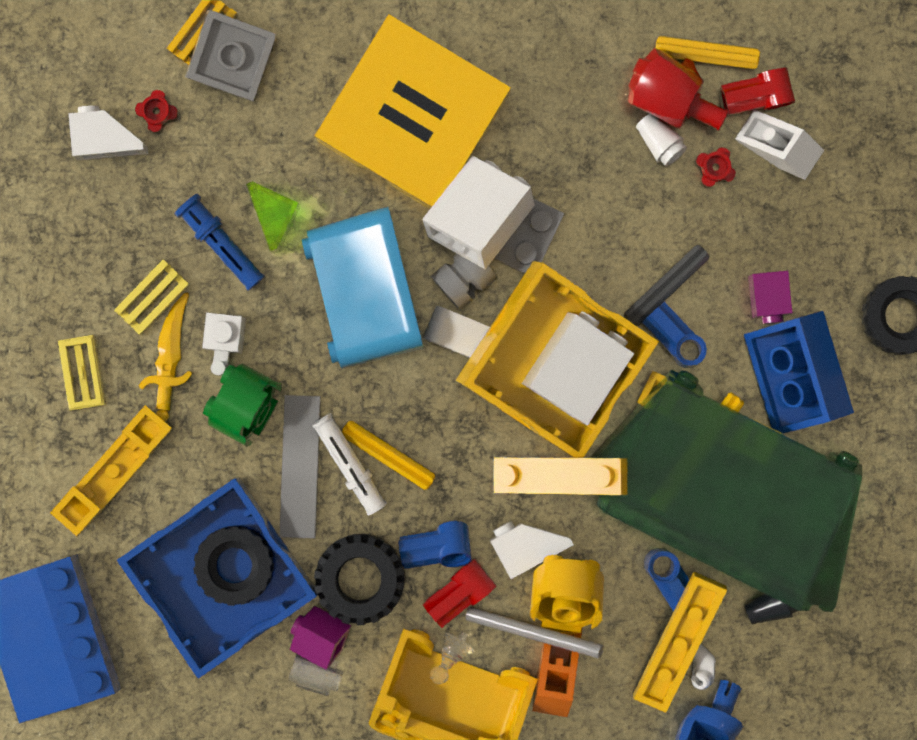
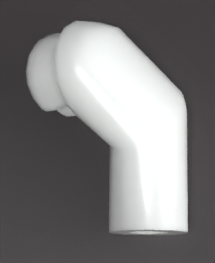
M700 644L693 658L691 678L692 685L699 690H705L713 684L716 665L714 655L702 644Z

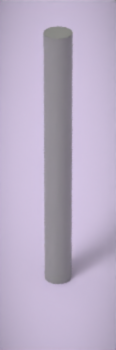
M469 607L466 613V620L598 659L601 658L604 646L599 643L473 607Z

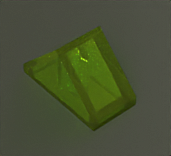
M252 181L246 185L269 249L274 254L281 250L301 206L298 202Z

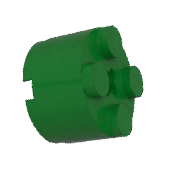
M244 363L237 367L230 364L225 369L220 380L223 386L217 397L211 396L207 401L203 415L208 417V425L248 447L253 443L248 439L252 433L259 436L269 422L278 403V400L272 398L274 391L281 392L282 384Z

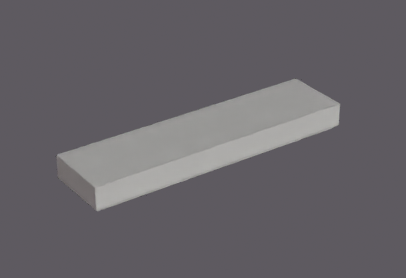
M285 395L279 537L316 538L319 435L315 428L312 427V424L320 419L321 396Z

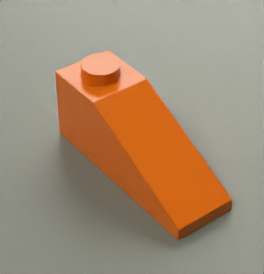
M581 632V633H577V634H567V635H571V636H574V637L581 638L582 632ZM546 643L542 644L532 711L562 717L568 716L573 702L579 653Z

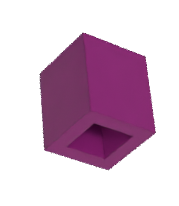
M788 270L757 273L748 276L752 318H762V324L784 322L783 315L793 313Z
M314 605L305 617L299 615L290 631L294 637L289 650L327 670L343 651L351 625L343 623L337 617L333 618L328 612Z

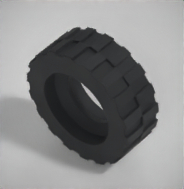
M897 276L885 280L875 286L872 292H869L866 297L867 301L863 304V317L861 320L866 329L864 332L867 337L871 338L872 343L876 347H881L884 352L895 353V355L917 352V326L908 333H898L889 327L885 314L888 305L898 298H907L917 305V277Z
M227 526L211 533L201 542L198 547L199 550L194 557L195 567L193 570L197 576L196 582L198 586L202 587L207 597L213 598L219 604L224 603L227 606H235L254 600L266 590V587L271 582L274 571V556L272 550L270 551L268 547V542L255 530L252 531L247 529L248 527ZM239 548L249 555L252 569L244 581L229 583L218 574L217 560L226 549Z

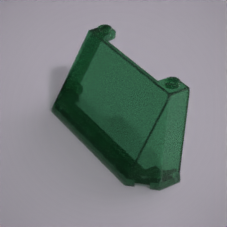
M671 369L664 379L652 389L644 401L629 414L590 457L627 458V495H596L599 498L596 505L604 513L799 611H809L812 605H818L823 612H833L837 604L862 481V464L859 463L857 457L846 451H840V453L830 452L826 457L703 395V388L698 384L699 380L696 376L687 371H680L678 373Z

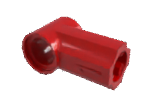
M787 67L762 72L756 75L757 77L721 85L723 107L729 110L727 116L760 108L772 110L795 103Z
M475 558L458 570L450 578L451 581L422 604L441 628L468 606L477 604L497 587Z

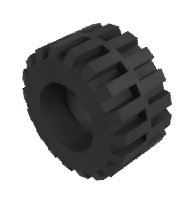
M351 534L335 541L320 557L314 574L316 594L318 593L319 602L322 607H325L329 611L328 614L333 618L337 617L343 623H355L357 626L370 622L373 624L391 613L398 604L404 589L405 572L401 558H399L396 550L391 545L384 542L385 540L371 536V534ZM354 558H365L372 561L378 567L381 574L379 590L375 595L365 600H355L348 597L339 585L341 568L346 562Z

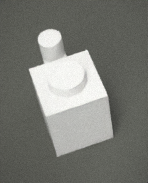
M206 313L202 348L214 351L213 363L211 365L213 374L222 376L225 369L229 366L230 352L242 354L246 318Z

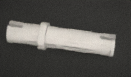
M330 413L313 423L312 427L315 428L346 478L347 482L345 485L348 490L353 489L365 508L367 515H371L382 509L387 503L372 482V473L369 469H364Z

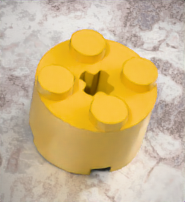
M559 555L546 556L543 559V564L538 566L533 573L530 616L535 622V618L542 621L541 627L564 634L581 633L582 627L590 624L591 629L597 627L603 618L604 576L600 571V564L594 560L580 561L564 559Z

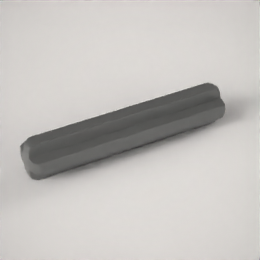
M700 245L694 246L624 313L625 319L639 326L658 306L709 260L710 256L707 251Z

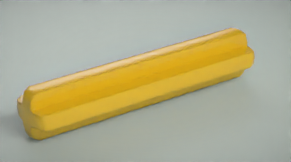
M659 36L655 48L666 52L672 58L678 60L687 58L693 62L753 70L757 69L760 60V51L757 48Z
M349 420L341 432L346 440L423 490L429 489L436 476L433 472L354 421Z

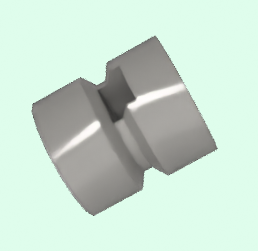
M455 254L453 256L454 263L452 265L445 263L431 275V278L461 311L475 299L474 292L476 290L484 291L498 277L489 266L483 269L459 254Z

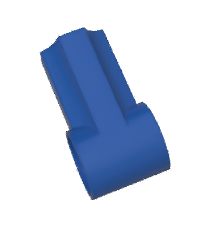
M665 301L642 322L681 367L694 368L705 358L707 347L704 340L696 335ZM685 342L694 343L699 349L698 358L691 361L683 358L680 354L681 344Z
M461 521L445 522L438 526L437 531L402 536L398 541L399 553L404 569L438 563L453 568L465 566L471 561L469 528L466 523Z
M655 548L646 555L644 568L674 612L690 579L682 569L678 558L672 552L664 548ZM661 556H667L670 560L669 570L664 574H656L653 570L655 560Z

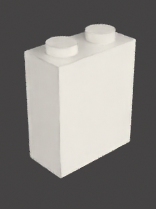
M472 156L422 219L427 236L486 269L535 206L531 186L519 176L511 177L502 172L495 163L489 160L484 162Z
M581 311L578 316L568 312L521 384L572 418L588 426L634 353L625 347L628 341L611 330L606 335L596 328L600 322L589 314Z

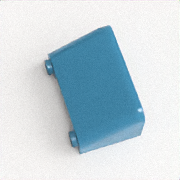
M389 207L308 230V238L302 239V245L306 259H313L333 337V341L327 342L332 363L339 362L341 369L424 349Z

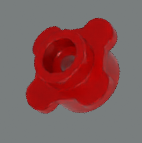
M154 90L151 96L147 97L143 102H139L135 107L136 114L146 120L148 129L151 132L161 131L164 123L168 120H174L178 115L177 108L166 101L165 93L161 90ZM159 108L160 112L159 114H154L153 110Z
M721 147L716 152L710 154L700 153L697 156L696 164L701 167L703 174L701 181L705 186L712 187L715 182L722 180L730 182L734 179L736 172L731 167L728 149ZM718 164L719 169L714 170L712 166Z

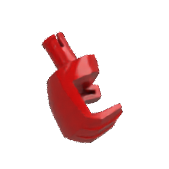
M654 48L645 58L638 59L628 86L629 95L627 102L632 106L658 117L679 129L682 128L687 119L689 120L692 117L720 131L729 113V110L718 107L701 98L702 94H700L704 81L693 61L686 58L679 63L669 54L657 48Z

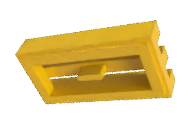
M202 0L168 45L167 50L189 65L191 61L189 55L196 46L202 25L182 51L179 50V47L210 5L215 6L212 11L223 12L226 16L234 19L237 17V12L230 9L222 1Z

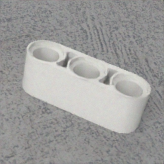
M436 305L423 339L470 358L490 327Z

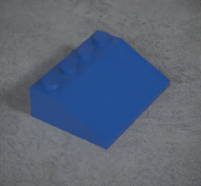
M78 554L0 580V666L19 723L76 707L115 694L121 689Z

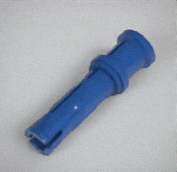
M198 193L176 210L175 216L177 218L182 217L195 232L194 237L198 241H205L241 281L246 290L249 291L265 276L261 274L243 251L221 228V219L218 216L214 217L200 202L202 197Z

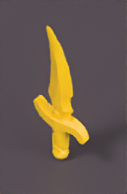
M188 292L184 293L172 306L163 323L157 346L159 356L155 362L157 376H148L139 384L141 390L149 384L158 385L156 409L158 411L156 415L164 422H167L169 419L168 411H170L172 387L186 383L192 376L191 371H187L183 376L175 377V369L181 359V325L189 297Z

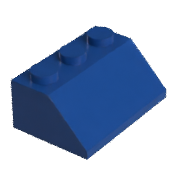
M823 311L743 334L772 429L784 434L830 422L854 413Z

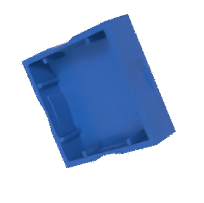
M239 477L225 484L195 505L178 520L165 529L156 532L116 560L145 603L159 615L166 627L169 638L198 679L266 630L277 625L318 596L313 583L282 538L279 537V534ZM227 526L248 527L247 529L252 531L255 530L268 542V547L270 551L272 550L274 556V571L271 582L266 587V590L254 600L243 605L227 606V604H219L213 598L207 597L202 587L198 586L196 582L197 576L193 570L195 567L194 557L199 550L198 547L201 542L211 533ZM239 548L226 549L217 560L218 574L229 583L244 581L252 569L249 555Z

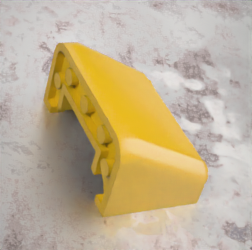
M403 629L368 722L372 729L397 740H518L538 680L537 678L530 676L528 671L519 667L503 670L500 675L491 673L433 651L434 644L427 633L416 629L410 631Z

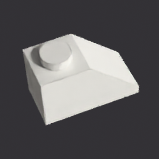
M99 106L78 107V113H69L72 156L77 160L148 154V147L106 111H100Z
M753 110L735 138L740 144L774 166L804 180L824 151L803 129L756 110Z
M512 521L493 530L496 537L490 539L510 579L542 563L546 556L556 555L574 545L567 536L523 523L514 526Z

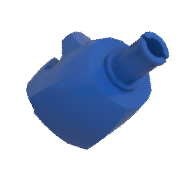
M720 680L711 708L697 705L691 709L682 720L675 740H736L744 726L731 714L742 688L732 682L729 690V681Z

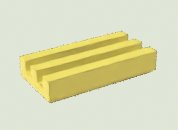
M163 259L114 311L139 335H142L190 284ZM166 271L168 275L129 314L126 310ZM173 280L178 282L179 284L139 324L136 321L139 315Z
M95 335L59 340L58 345L69 411L106 405ZM86 343L96 399L92 400L82 344ZM68 346H74L83 399L80 402H77Z

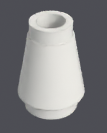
M651 114L645 116L636 125L637 130L640 132L655 160L662 162L665 166L675 162L687 149L683 143V137Z

